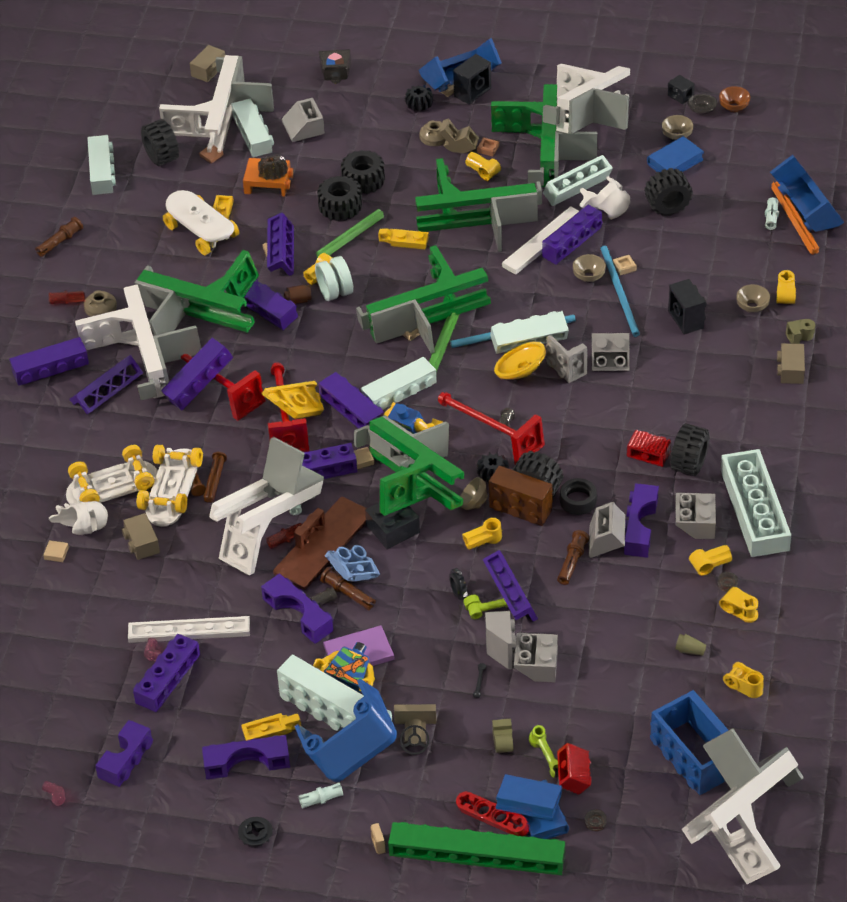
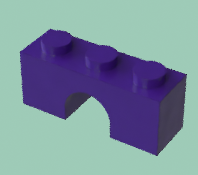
M131 720L127 721L118 734L120 748L125 750L121 753H112L106 750L95 765L99 779L118 787L121 786L124 780L126 781L129 778L131 770L140 763L142 755L151 747L153 742L150 728Z

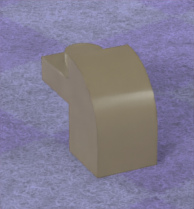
M449 118L443 120L440 133L446 139L444 144L446 149L456 153H467L476 149L479 137L470 126L458 130Z

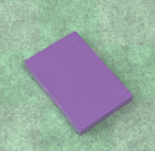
M382 626L323 642L327 656L334 651H340L342 647L353 649L356 642H361L367 646L364 655L370 658L369 663L372 666L394 660L393 651Z

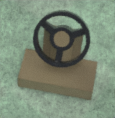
M436 704L394 705L395 724H405V729L400 736V744L405 752L417 755L427 749L429 735L426 731V724H436ZM405 733V741H404L405 744L403 745V743H402V737H403V734ZM421 745L425 748L420 752L413 753L405 747Z

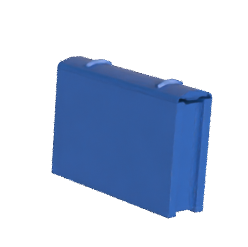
M683 136L647 157V164L656 172H661L663 169L668 170L669 168H673V170L679 169V171L684 172L703 161L702 154L704 151Z
M505 774L496 797V809L553 821L561 798L562 786Z
M559 804L553 821L523 815L529 824L528 837L550 839L566 834L569 831L566 817L563 815Z

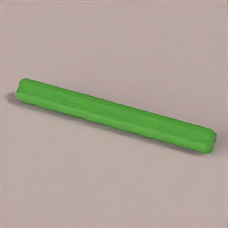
M377 209L316 252L317 258L322 253L330 256L384 218L383 211Z
M452 313L451 316L447 317L434 348L435 352L432 353L429 363L436 369V372L460 314Z

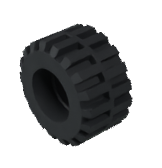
M159 119L142 126V142L147 155L155 165L161 166L179 158V145L171 126L164 119Z
M369 150L354 151L342 159L341 177L348 176V178H353L354 181H357L361 186V194H370V192H375L376 189L381 188V185H384V160L376 152Z
M673 168L656 172V175L649 178L650 181L646 182V187L644 188L645 196L653 211L658 215L661 214V216L666 214L671 216L674 213H679L680 210L683 211L693 198L692 187L684 173L679 171V169L673 170Z
M348 176L330 177L325 179L323 183H320L317 189L320 213H323L324 217H328L331 220L336 219V221L341 219L347 220V218L351 219L361 211V186L353 178H348Z
M687 423L682 425L672 448V470L693 476L699 473L708 452L710 441L708 429Z
M533 451L523 453L513 468V471L551 483L552 498L564 478L563 471L559 468L560 465L553 458L537 451L535 453Z

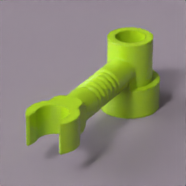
M470 595L463 601L471 619H479L482 617L483 611L498 607H508L504 598L481 603L477 595Z
M537 725L529 735V743L535 748H541L549 763L550 775L554 778L555 771L553 769L558 768V760L554 757L546 741L545 728Z

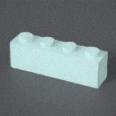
M251 98L231 103L233 118L252 157L272 153L273 137L269 135L268 127L264 125L262 115L258 114L257 105L253 104Z
M108 135L88 137L92 195L113 193V186L116 185L115 175H112L115 174L114 164H111L114 163V155L110 153L114 152L113 142H109Z
M601 155L548 181L543 194L550 204L554 206L580 193L581 188L586 190L606 180V177L610 175L613 168L606 158Z
M553 311L547 315H534L528 319H516L505 324L498 323L491 327L490 336L495 352L499 354L508 352L528 342H541L545 344L549 335L557 341L567 339L569 330L563 311Z
M422 357L362 387L361 393L365 397H369L377 407H381L384 410L391 406L393 402H400L437 383L436 369Z

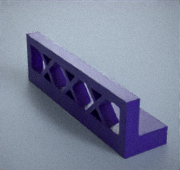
M282 212L268 219L267 268L272 272L282 267L290 276L294 274V225Z
M129 355L69 400L73 405L79 403L85 413L89 414L143 374V371L133 357ZM130 364L136 371V374L133 376L126 375V367ZM114 376L122 377L120 386L112 385ZM100 386L108 387L106 396L98 395ZM86 396L94 397V404L90 408L83 400Z
M498 550L482 559L515 620L529 614L533 622L536 621L538 618L501 551Z

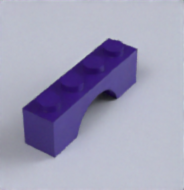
M635 483L634 491H630L629 502L632 504L627 507L626 517H629V520H625L624 555L648 558L651 530L644 527L640 520L647 515L656 514L659 486Z
M279 573L261 586L263 600L275 610L292 608L303 614L301 618L302 633L314 644L333 631V618L330 613L324 612L317 602L311 601L304 591L298 590L288 578H284Z
M286 735L202 747L206 780L227 777L234 765L245 760L259 761L269 771L290 768Z

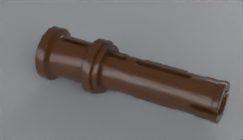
M72 217L70 222L60 226L57 233L35 248L37 254L43 257L65 239H71L73 234L83 230V224L77 217Z
M576 530L572 534L573 539L567 546L568 554L557 577V581L560 584H569L579 557L584 554V546L590 539L589 535L584 531Z
M328 567L323 571L320 578L322 583L329 584L336 592L344 593L368 611L374 607L370 603L375 604V599L350 584L348 580L334 572L332 567Z

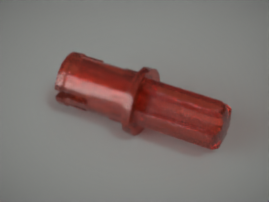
M65 290V292L49 293L50 304H68V302L85 301L84 291L68 292Z
M297 523L287 529L281 528V531L266 537L268 546L273 549L282 543H289L290 539L295 537L294 532L296 528L301 526L302 523Z

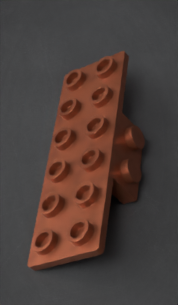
M340 497L325 515L323 510L317 508L308 515L306 521L301 526L296 528L294 532L296 546L274 568L273 574L278 575L280 573L294 585L306 589L330 563L325 554L330 550L336 551L338 547H344L366 523L365 509L367 508L345 497Z

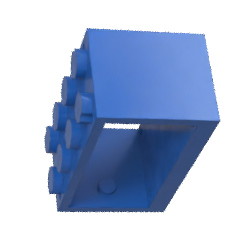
M692 690L652 712L650 739L655 746L661 749L665 759L672 762L677 773L683 775L689 787L701 795L725 782V779L712 760L702 765L673 732V729L688 722L705 743L725 733L728 729L698 694Z

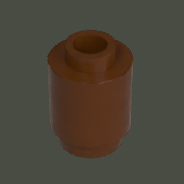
M309 286L287 287L286 291H284V299L287 301L291 300L294 304L307 303L312 298Z

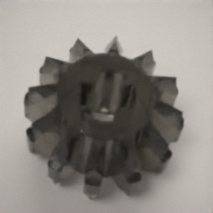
M280 155L266 156V158H262L258 162L259 174L265 180L279 179L288 173L285 157Z

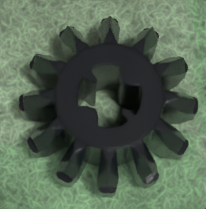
M425 85L411 86V89H407L405 94V102L408 108L413 109V111L427 110L428 107L432 106L434 100L431 89L429 87L426 88Z
M490 452L488 456L482 455V458L477 462V474L484 481L487 480L489 484V480L498 466L509 469L508 460H506L504 455L499 456L498 452L495 455H492Z

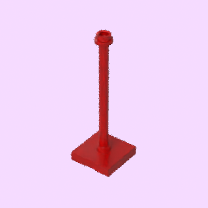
M183 354L180 358L188 363L193 357ZM256 370L236 384L220 374L213 378L228 388L227 393L232 415L237 421L266 402L265 396L262 394L261 376Z
M278 362L272 365L271 374L275 376L276 386H283L282 375L285 369ZM280 408L282 421L268 423L269 439L271 440V438L275 437L302 452H309L306 418L290 421L289 414Z
M442 392L438 397L440 405H449L511 436L515 465L523 453H528V451L538 452L545 445L542 419L536 414L516 431L452 399L451 394L447 392Z

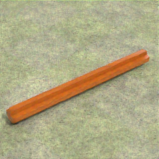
M773 182L771 187L808 251L812 255L817 254L819 246L804 224L789 196L781 193L778 189L780 186L778 182Z

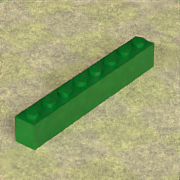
M406 822L392 823L388 843L389 856L553 875H562L565 859V841L557 839L549 840L513 834L504 835L493 832H478L470 829L460 830L450 827H433L425 824L415 825Z

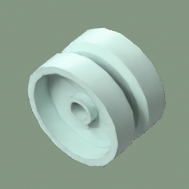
M342 256L331 258L330 263L322 261L315 264L317 282L326 301L337 299L339 294L346 296L353 293L351 274Z

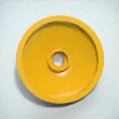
M528 342L511 349L496 363L494 371L497 377L513 380L529 376L544 360L546 348L541 342Z

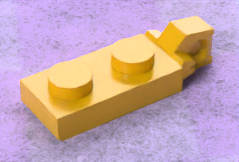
M380 229L378 237L379 241L390 243L394 247L426 249L429 232Z
M279 713L242 724L241 727L245 740L288 734L295 730L296 725L301 726V721L298 714L287 716Z

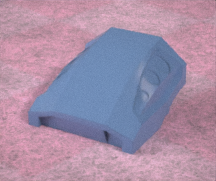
M354 545L351 550L345 547H338L336 551L330 550L325 554V557L330 561L335 570L348 581L370 580L380 575L372 558L366 556V550L359 545Z

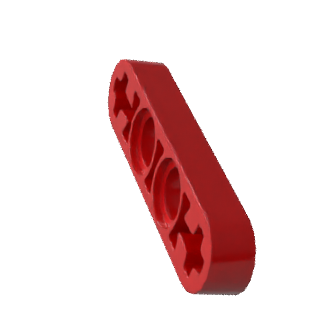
M462 792L456 798L459 810L468 816L516 836L523 837L529 831V824L523 815L496 809V803L471 792ZM470 800V802H471V804H472V805H470V804H468V803H465V804L463 805V802H464V801H465V802H468V801ZM484 806L489 807L487 813H478L480 808ZM500 814L506 815V819L504 821H496V818ZM522 823V827L515 828L514 824L521 825Z

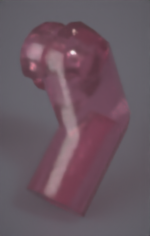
M154 638L148 639L144 650V656L149 661H156L158 655L161 654L159 650H155L158 642Z
M49 781L44 782L42 790L52 794V803L56 806L62 805L66 800L64 788Z

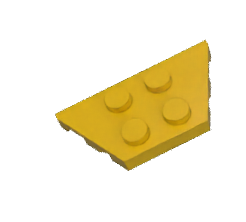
M316 381L265 388L262 392L263 396L294 419L321 415L324 410L323 404L320 401V393H317L315 390L317 386Z

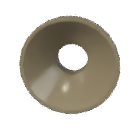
M673 115L667 117L662 122V132L674 141L683 136L687 138L693 131V122L686 116Z
M432 120L422 126L419 134L421 142L428 146L444 145L446 139L440 133L442 122Z
M591 254L582 255L573 262L574 275L584 282H594L605 273V262L599 256ZM585 273H593L594 275H593V276H585L584 274H585Z
M746 285L737 292V304L749 313L759 312L768 306L770 294L762 286ZM749 303H756L758 306H756V307H751V306H748V304H749Z
M101 290L94 291L84 301V310L90 317L116 311L117 309L115 297L111 293ZM96 297H104L102 300H95Z
M474 478L465 487L460 496L463 498V505L460 507L465 510L478 509L488 497L487 486L482 478Z

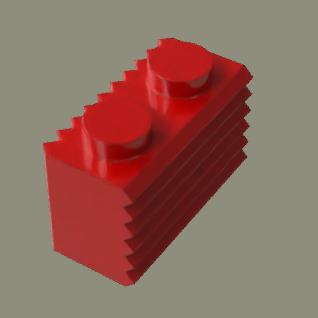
M635 430L627 445V457L664 467L671 452L670 439Z
M566 743L557 751L559 785L563 789L570 790V792L581 794L589 788L592 782L591 772H589L591 763L590 758H588L589 751L570 743Z

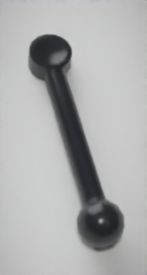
M484 663L478 665V681L476 691L473 692V697L476 699L481 696V681L483 672L486 671Z

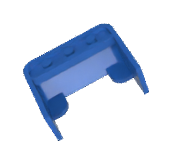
M491 38L475 50L442 61L439 60L438 56L434 57L418 71L421 77L435 91L443 92L449 89L448 86L454 84L453 70L473 55L477 54L490 61L491 71L502 62Z
M791 155L770 171L780 184L778 189L783 195L787 194L804 216L806 220L804 224L810 231L818 232L839 227L844 223L843 219L794 155Z
M362 679L357 680L364 697L354 705L353 712L356 719L330 739L324 742L323 738L319 735L312 734L300 725L295 726L305 752L324 775L333 782H340L391 745L397 736V731L379 691Z

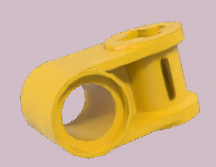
M783 270L778 275L776 303L795 304V275L789 270Z
M732 587L719 601L720 607L725 612L742 619L744 622L751 623L758 618V611L756 610L758 600L737 587Z
M735 662L732 670L723 676V681L729 688L735 689L750 698H758L763 694V675L745 666L743 663Z

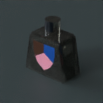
M350 49L319 51L320 68L324 80H331L332 83L338 84L341 80L348 79L351 67Z

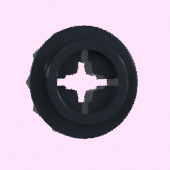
M458 568L451 569L449 574L451 589L459 600L465 599L467 597V587L464 576Z
M250 817L239 826V840H242L244 845L248 844L252 848L255 845L262 847L263 843H269L270 837L273 836L272 825L265 818ZM253 828L259 832L258 837L252 834Z

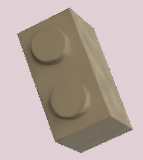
M208 45L190 62L191 76L209 82L218 73L216 70V57L225 58V51Z
M781 343V351H777V362H780L777 365V375L781 376V383L804 384V344Z
M146 513L123 520L125 528L122 529L124 539L129 540V550L131 554L135 553L137 560L160 553L158 539Z

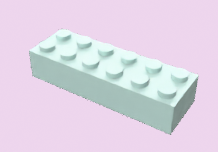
M760 449L722 455L721 473L751 557L790 551L791 533Z
M293 654L277 670L279 693L283 700L295 704L301 711L310 713L314 718L327 723L336 731L342 730L356 719L353 709L356 702L364 697L362 694ZM387 710L392 720V712Z

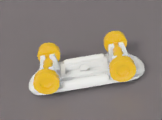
M181 190L173 192L166 200L168 212L163 215L165 225L170 230L178 227V220V222L200 237L195 241L198 251L204 256L211 252L209 245L214 248L216 247V242L224 239L227 240L230 236L235 238L240 233L234 221L228 220L208 205L200 195Z
M130 445L122 452V456L127 462L124 464L115 465L88 475V469L84 462L71 464L68 468V473L73 482L67 488L66 498L69 504L88 501L101 503L140 490H147L153 486L158 470L151 463L142 460V451L139 446Z
M155 445L153 449V462L160 464L150 496L148 491L140 490L136 501L137 508L145 510L149 521L155 526L166 527L172 525L186 511L187 497L197 468L201 466L203 460L201 448H193L192 450L177 449L174 451L171 448H167V453H165L163 445Z

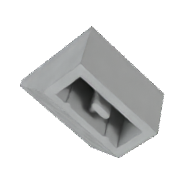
M313 98L297 101L282 118L283 125L292 142L325 134L323 117Z
M592 333V371H629V333Z
M676 493V526L695 539H715V494Z
M614 502L595 509L589 527L590 558L625 546V514Z
M510 611L485 612L487 654L507 669H512L516 648L515 621L510 619Z
M517 633L514 668L535 682H555L558 635Z

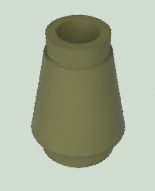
M686 633L685 635L679 634L675 650H678L679 653L703 656L707 644Z

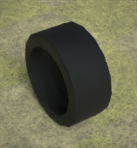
M574 478L566 481L561 486L560 504L566 512L574 515H583L595 508L597 490L592 482L582 478ZM573 492H584L590 497L584 501H573L567 496Z

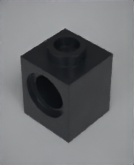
M678 75L668 82V96L684 104L694 97L695 83Z

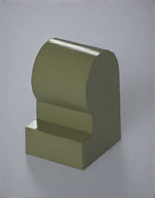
M811 319L787 322L786 336L791 344H800L801 340L809 341L813 339L815 322Z
M511 719L492 720L496 753L513 752Z

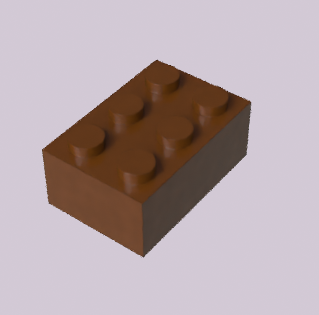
M498 466L489 480V507L543 526L552 512V484Z

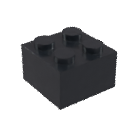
M475 54L453 70L454 97L470 105L490 90L491 62Z
M690 279L670 284L668 312L682 333L685 335L704 329V321L706 320L705 307L707 303L705 298L699 294L697 286L693 285Z
M380 502L365 509L366 526L386 549L420 533L419 516L410 506L385 516L380 513Z

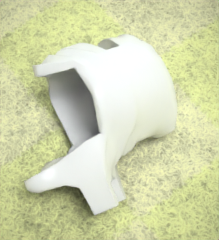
M609 176L606 177L609 181L608 185L598 195L581 188L580 192L584 199L579 206L584 208L589 204L596 209L603 210L608 214L610 220L621 216L629 207L630 195L625 190L622 191L623 186Z
M88 501L70 505L65 503V508L57 505L55 508L58 514L49 517L52 523L72 526L73 534L84 535L91 534L105 527L108 512L100 502Z

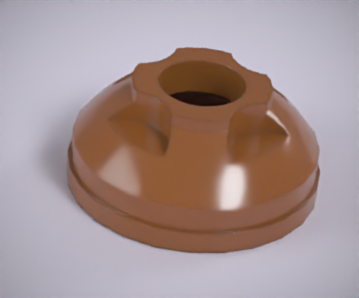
M727 87L720 92L719 101L725 109L731 112H738L749 105L750 93L742 87Z

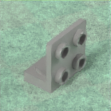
M551 335L547 336L546 361L550 367H553L558 372L561 378L571 383L587 374V347L583 343L567 351Z

